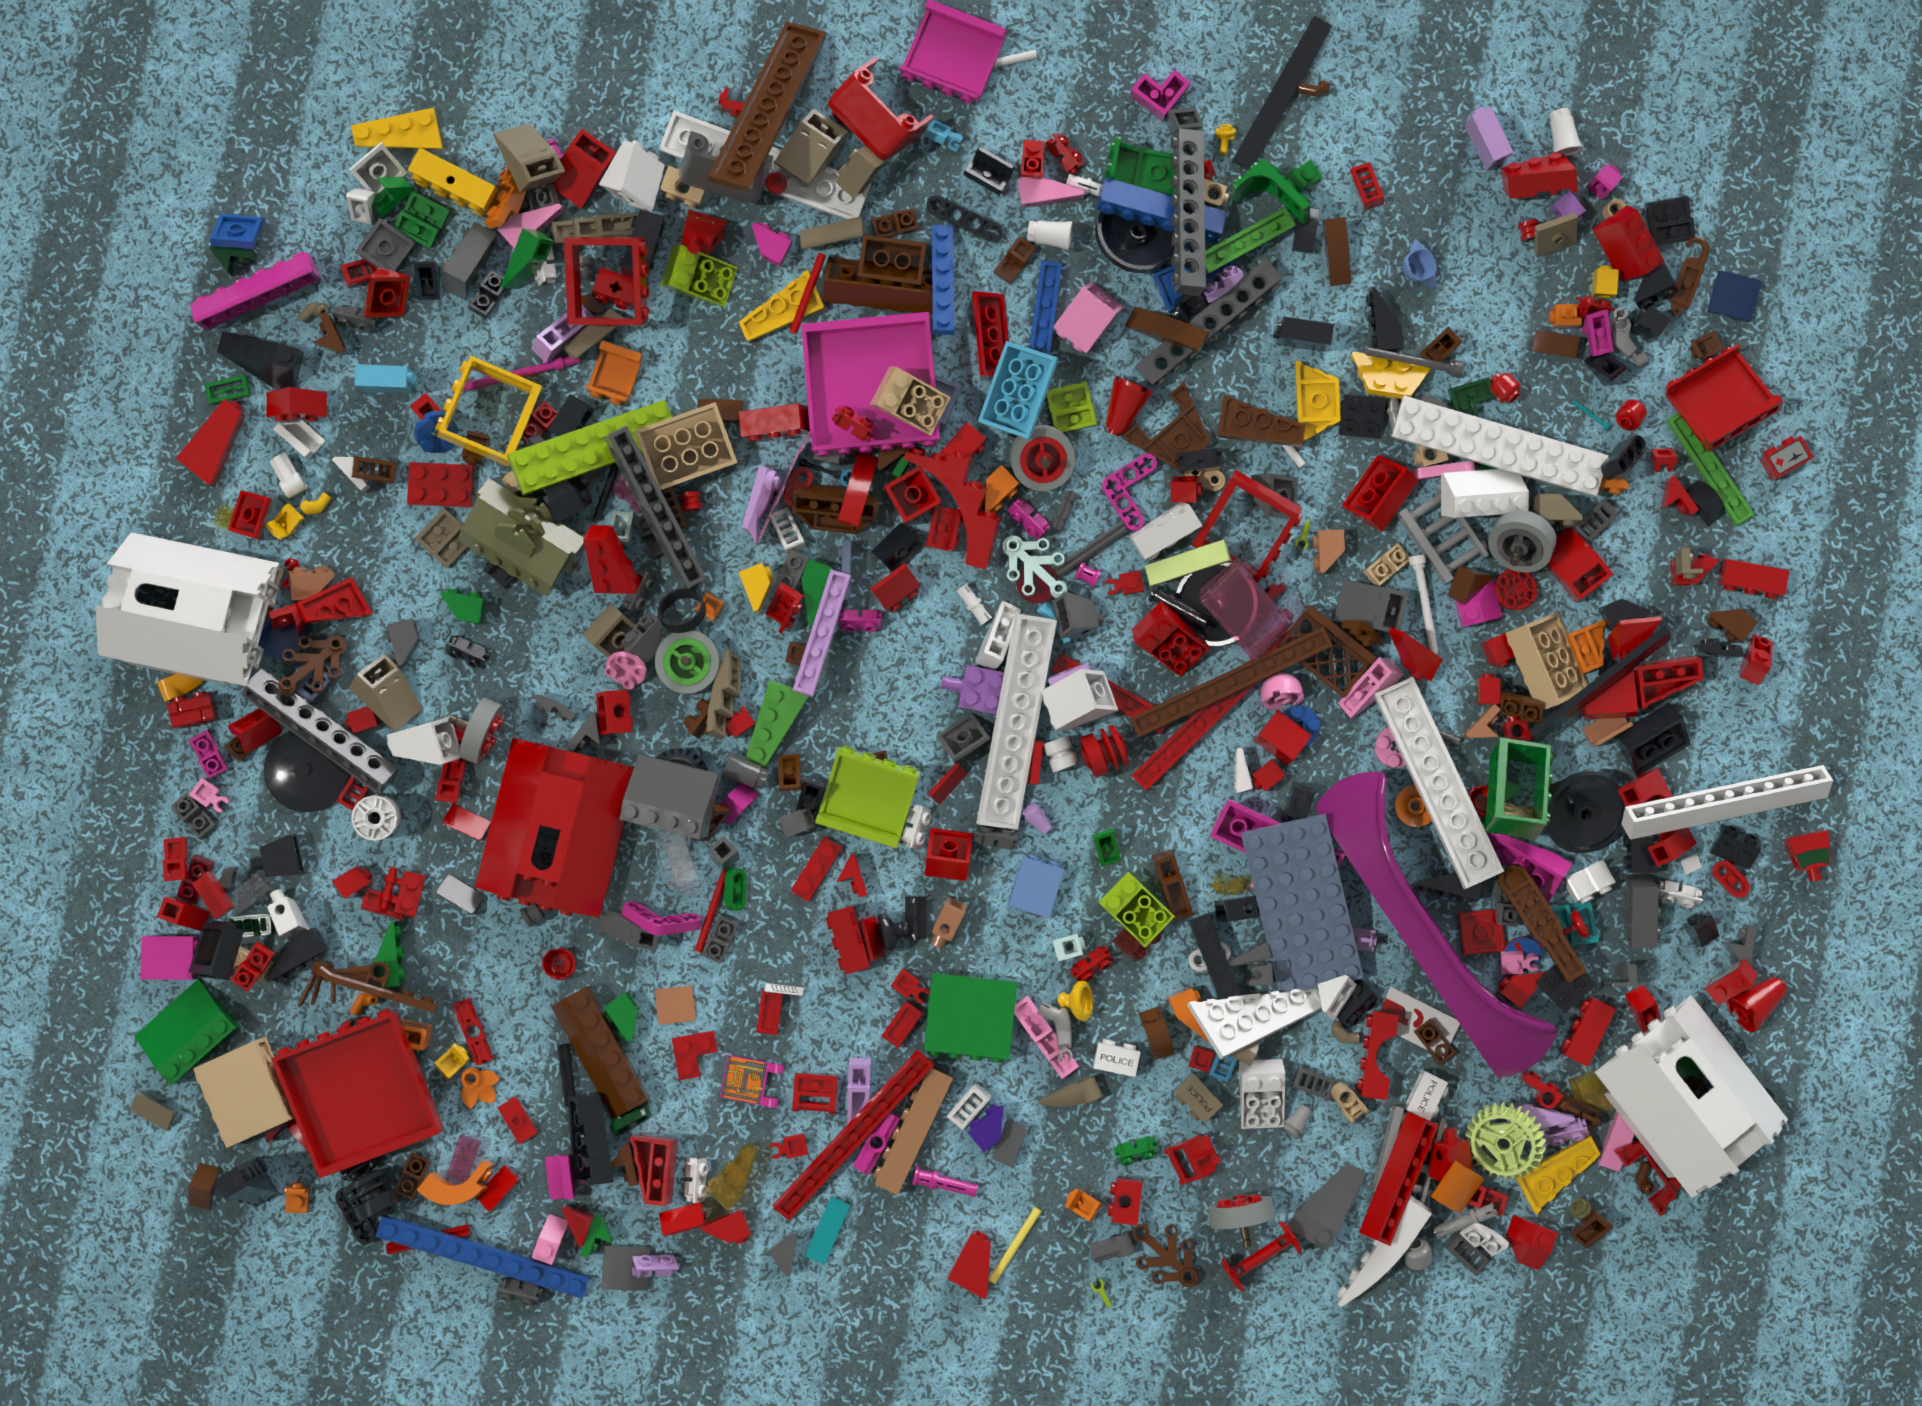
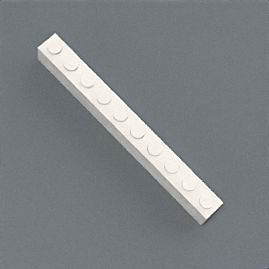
M1821 765L1625 807L1621 824L1630 840L1828 798L1833 779L1825 767Z

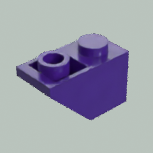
M994 1103L985 1111L986 1116L981 1120L977 1117L968 1125L970 1127L967 1130L968 1134L983 1152L1001 1139L1004 1110L1001 1103L998 1106Z

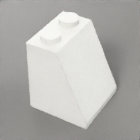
M635 140L632 142L623 141L599 185L627 205L652 212L665 165L658 161L659 156L650 151L647 153L643 150L644 146Z
M1081 669L1041 691L1044 697L1043 702L1048 708L1050 721L1055 730L1067 731L1118 711L1104 671Z
M449 717L388 734L387 744L392 752V756L438 765L459 759L460 746L453 724L448 723Z

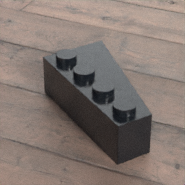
M600 1094L568 1096L573 1183L598 1185L614 1182L602 1111L603 1102Z
M258 1157L233 1168L214 1180L225 1200L239 1201L242 1204L247 1202L248 1205L254 1204L258 1207L279 1194L266 1172L268 1171L266 1163L262 1159L259 1160Z

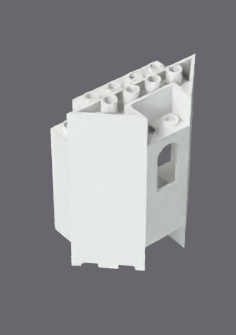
M131 532L107 563L113 568V572L107 580L109 587L107 594L103 596L102 607L96 606L98 655L123 660L134 666L228 685L233 683L248 686L252 669H259L264 650L258 644L268 607L274 608L279 587L274 582L279 563ZM152 584L179 590L174 611L140 604L136 600L139 586Z
M1690 995L1678 1006H1671L1665 1010L1663 1018L1650 1022L1647 1025L1648 1030L1644 1033L1639 1032L1635 1034L1628 1046L1624 1044L1615 1051L1616 1055L1596 1070L1595 1073L1608 1089L1604 1093L1606 1098L1668 1178L1676 1177L1689 1196L1693 1198L1706 1187L1711 1188L1723 1181V1178L1728 1174L1739 1172L1740 1170L1737 1167L1763 1145L1773 1144L1775 1141L1773 1137L1780 1133L1782 1130L1781 1126L1788 1119L1697 1001ZM1686 1056L1691 1058L1713 1086L1700 1099L1696 1098L1676 1071V1062L1680 1057Z

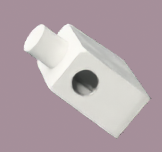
M277 889L270 893L273 903L268 905L267 908L279 936L292 941L293 938L309 930L294 899L285 897L282 889Z

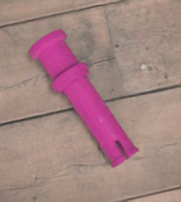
M918 1166L915 1168L912 1179L913 1186L916 1184L927 1186L930 1190L939 1188L973 1196L974 1198L978 1188V1184L941 1176L937 1171L921 1170Z

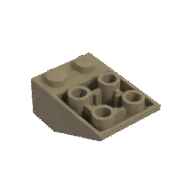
M813 109L801 121L774 161V164L809 186L845 147L848 131Z
M530 123L493 134L520 192L555 182L565 172L555 150Z
M385 653L360 671L349 686V689L394 732L423 710L401 669Z

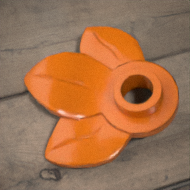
M466 1069L461 1075V1082L463 1084L461 1098L468 1108H472L478 1099L486 1103H494L496 1093L492 1085L499 1081V1077L491 1070ZM471 1074L476 1077V1081L473 1083L468 1079Z

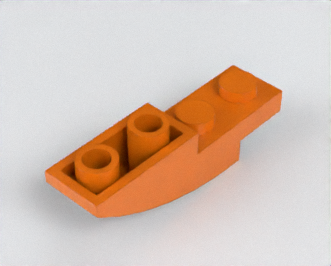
M508 166L499 174L500 179L496 187L500 192L496 196L494 206L487 212L488 217L484 224L489 229L501 226L507 217L517 215L526 191H519Z

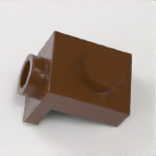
M1715 330L1697 340L1693 339L1690 341L1692 347L1689 349L1695 359L1699 357L1701 362L1724 350Z

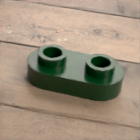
M638 1105L626 1116L615 1118L610 1128L614 1136L622 1135L647 1121L652 1116V1113L648 1106Z

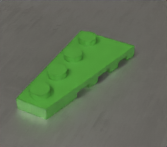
M770 680L745 759L765 767L809 696L793 692V687Z

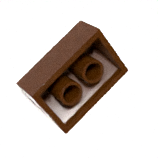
M863 235L858 277L921 285L926 256V243Z

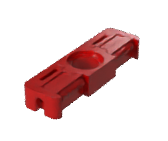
M467 998L455 1003L453 1008L475 1065H481L493 1060L494 1056L491 1057L492 1052L487 1040H485L487 1038L480 1018L476 1019L478 1016L473 1003H470L473 999ZM472 1025L477 1026L480 1030L476 1038L468 1034V1029Z

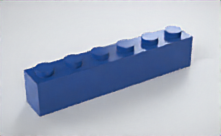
M1105 177L1099 189L1097 210H1101L1105 214L1122 216L1126 220L1140 221L1148 226H1158L1166 231H1174V226H1171V218L1174 213V207L1171 206L1172 196ZM1205 206V242L1216 243L1223 233L1226 211Z

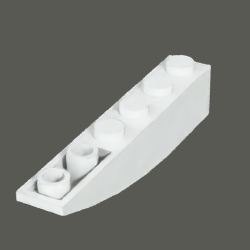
M1410 1196L1391 1246L1373 1240L1372 1244L1374 1246L1371 1251L1367 1250L1360 1260L1362 1264L1358 1269L1354 1268L1348 1279H1350V1282L1347 1286L1343 1285L1336 1296L1339 1297V1306H1344L1362 1294L1395 1265L1431 1216V1208Z

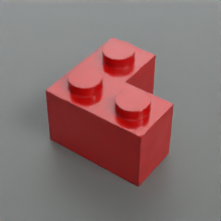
M288 387L267 392L266 418H275V422L285 423L288 420H300V418H305V422H318L319 418L327 417V392Z

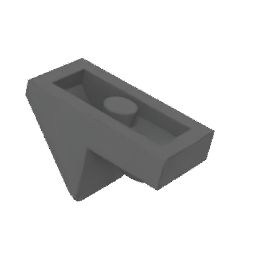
M592 712L567 744L566 747L571 751L576 752L577 749L581 751L588 742L586 740L587 736L599 745H602L601 735L599 736L598 716Z
M1743 924L1737 935V939L1740 941L1739 945L1723 942L1736 962L1745 958L1749 964L1751 963L1757 926Z

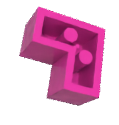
M1173 70L1164 83L1159 85L1144 73L1131 89L1130 97L1163 122L1167 111L1176 106L1189 89L1191 82Z

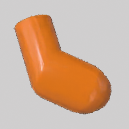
M365 992L357 995L349 1012L359 1016L364 1006L377 1004L379 997Z

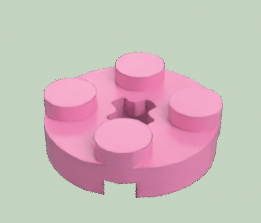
M1387 727L1377 736L1374 748L1375 754L1379 761L1386 766L1394 768L1404 767L1406 764L1401 753L1391 750L1394 738Z

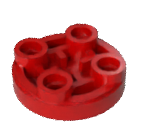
M1507 569L1497 577L1494 584L1499 604L1509 610L1524 609L1537 596V584L1529 572L1524 573Z

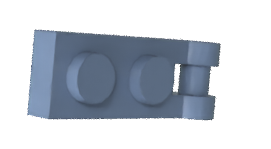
M842 541V546H838V559H842V567H838V572L851 575V541ZM851 579L843 602L850 599Z

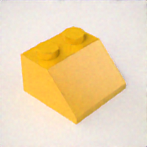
M763 563L738 572L756 615L761 614L773 587L771 581L774 580L769 566L765 567Z

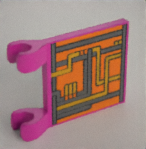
M728 1055L720 1097L775 1108L778 1105V1099L764 1096L768 1071L782 1074L785 1067L782 1064Z

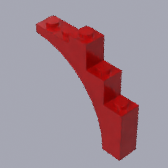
M919 447L907 450L904 460L919 465L932 473L946 486L956 500L962 513L967 533L965 564L984 570L990 566L1001 517H997L996 513L985 510L984 513L982 512L987 487H983L982 483L970 480V482H967L973 457L967 456L968 453L961 450H955V452L948 454L947 459L944 454L933 453L931 455L925 453V449Z

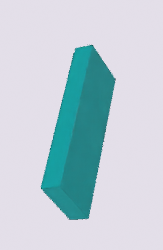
M833 1196L830 1197L805 1257L825 1265L851 1204Z

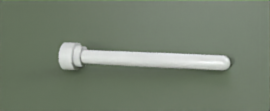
M1426 555L1411 556L1408 558L1410 565H1412L1416 572L1429 650L1437 655L1438 647L1423 568L1425 563H1427Z

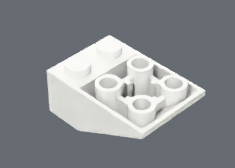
M1282 1059L1254 1060L1251 1066L1239 1061L1241 1129L1283 1127L1285 1069Z

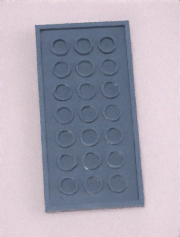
M1326 814L1241 832L1265 937L1270 949L1278 991L1316 989L1319 983L1343 975L1349 976L1352 981L1363 979V971Z

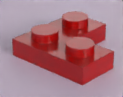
M714 1030L672 1038L679 1081L701 1076L697 1055L718 1052Z

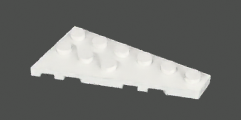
M1317 988L1306 991L1292 989L1287 992L1274 991L1270 992V994L1262 995L1260 993L1241 995L1221 1000L1208 999L1204 1002L1192 1001L1187 1004L1220 1059L1322 1009Z

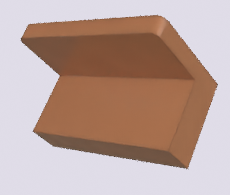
M1625 718L1598 719L1581 730L1591 747H1596L1633 726L1632 722H1627Z

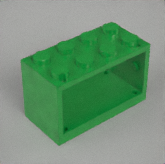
M1499 738L1490 753L1485 832L1534 840L1537 839L1540 833H1543L1544 827L1550 821V813L1547 812V806L1551 802V793L1548 792V788L1552 783L1553 777L1552 773H1549L1554 758L1553 753H1551V745ZM1507 760L1536 764L1533 818L1504 814Z

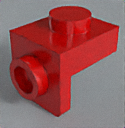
M725 87L724 93L720 92L718 105H721L722 112L729 113V116L733 118H738L745 103L729 100L730 89Z

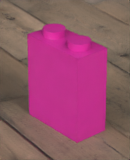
M141 936L140 979H197L196 974L188 971L196 949L198 936Z

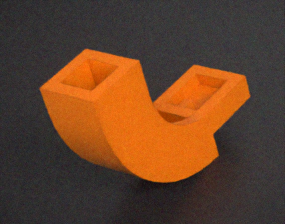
M483 1160L469 1179L460 1185L447 1182L436 1172L429 1173L417 1191L427 1199L443 1205H455L471 1201L488 1188L482 1181H487L492 1175L493 1171L491 1169L494 1167V1164L490 1160Z

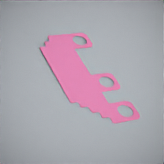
M810 433L806 434L800 448L798 449L794 457V460L785 476V479L780 487V490L777 493L776 498L768 512L766 521L763 525L758 540L761 539L765 531L764 528H766L765 526H767L766 524H768L770 520L768 518L774 506L777 505L779 501V496L781 497L783 493L782 490H784L785 488V482L794 466V463L799 453L802 452L804 448L803 445L805 441L807 442Z

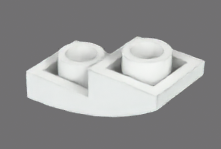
M1474 1223L1460 1231V1234L1474 1248L1481 1245L1491 1256L1507 1249L1509 1242L1497 1232L1479 1223Z

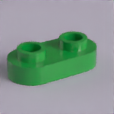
M740 868L729 869L725 876L724 903L730 911H740L746 904L747 876L745 871Z

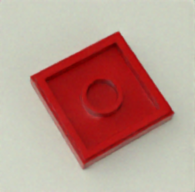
M1495 909L1458 913L1463 955L1504 951L1506 946L1504 926L1496 923Z

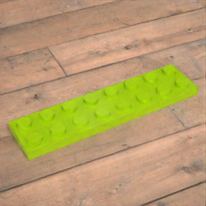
M662 400L509 453L507 458L522 494L526 495L616 463L603 436L620 427H628L642 454L643 452L635 430L672 418L666 401Z

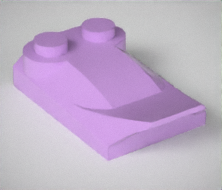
M763 466L758 468L742 528L747 533H751L757 546H759L760 521L765 515L775 491L779 492L782 482L777 471Z

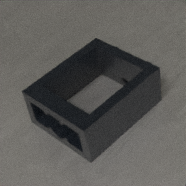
M213 920V923H203L188 972L205 978L229 981L244 930L238 929L237 924L228 921Z

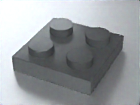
M379 218L356 249L355 254L377 269L380 267L396 271L414 247L415 242Z

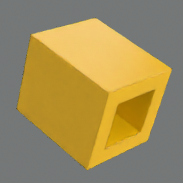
M1607 265L1597 268L1593 272L1591 297L1614 298L1617 295L1619 270L1612 269V266Z

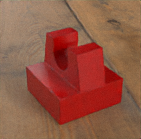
M1672 448L1651 449L1654 471L1660 472L1661 465H1666L1667 471L1672 472L1674 464H1677L1678 457Z

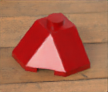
M1512 1215L1505 1235L1518 1263L1539 1270L1551 1254L1558 1233L1553 1229Z

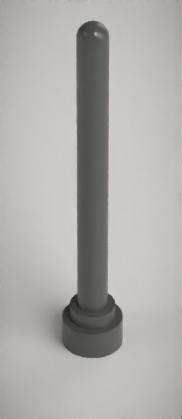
M1370 347L1364 350V354L1367 356L1446 371L1450 377L1460 378L1463 372L1462 361L1453 360L1446 363Z

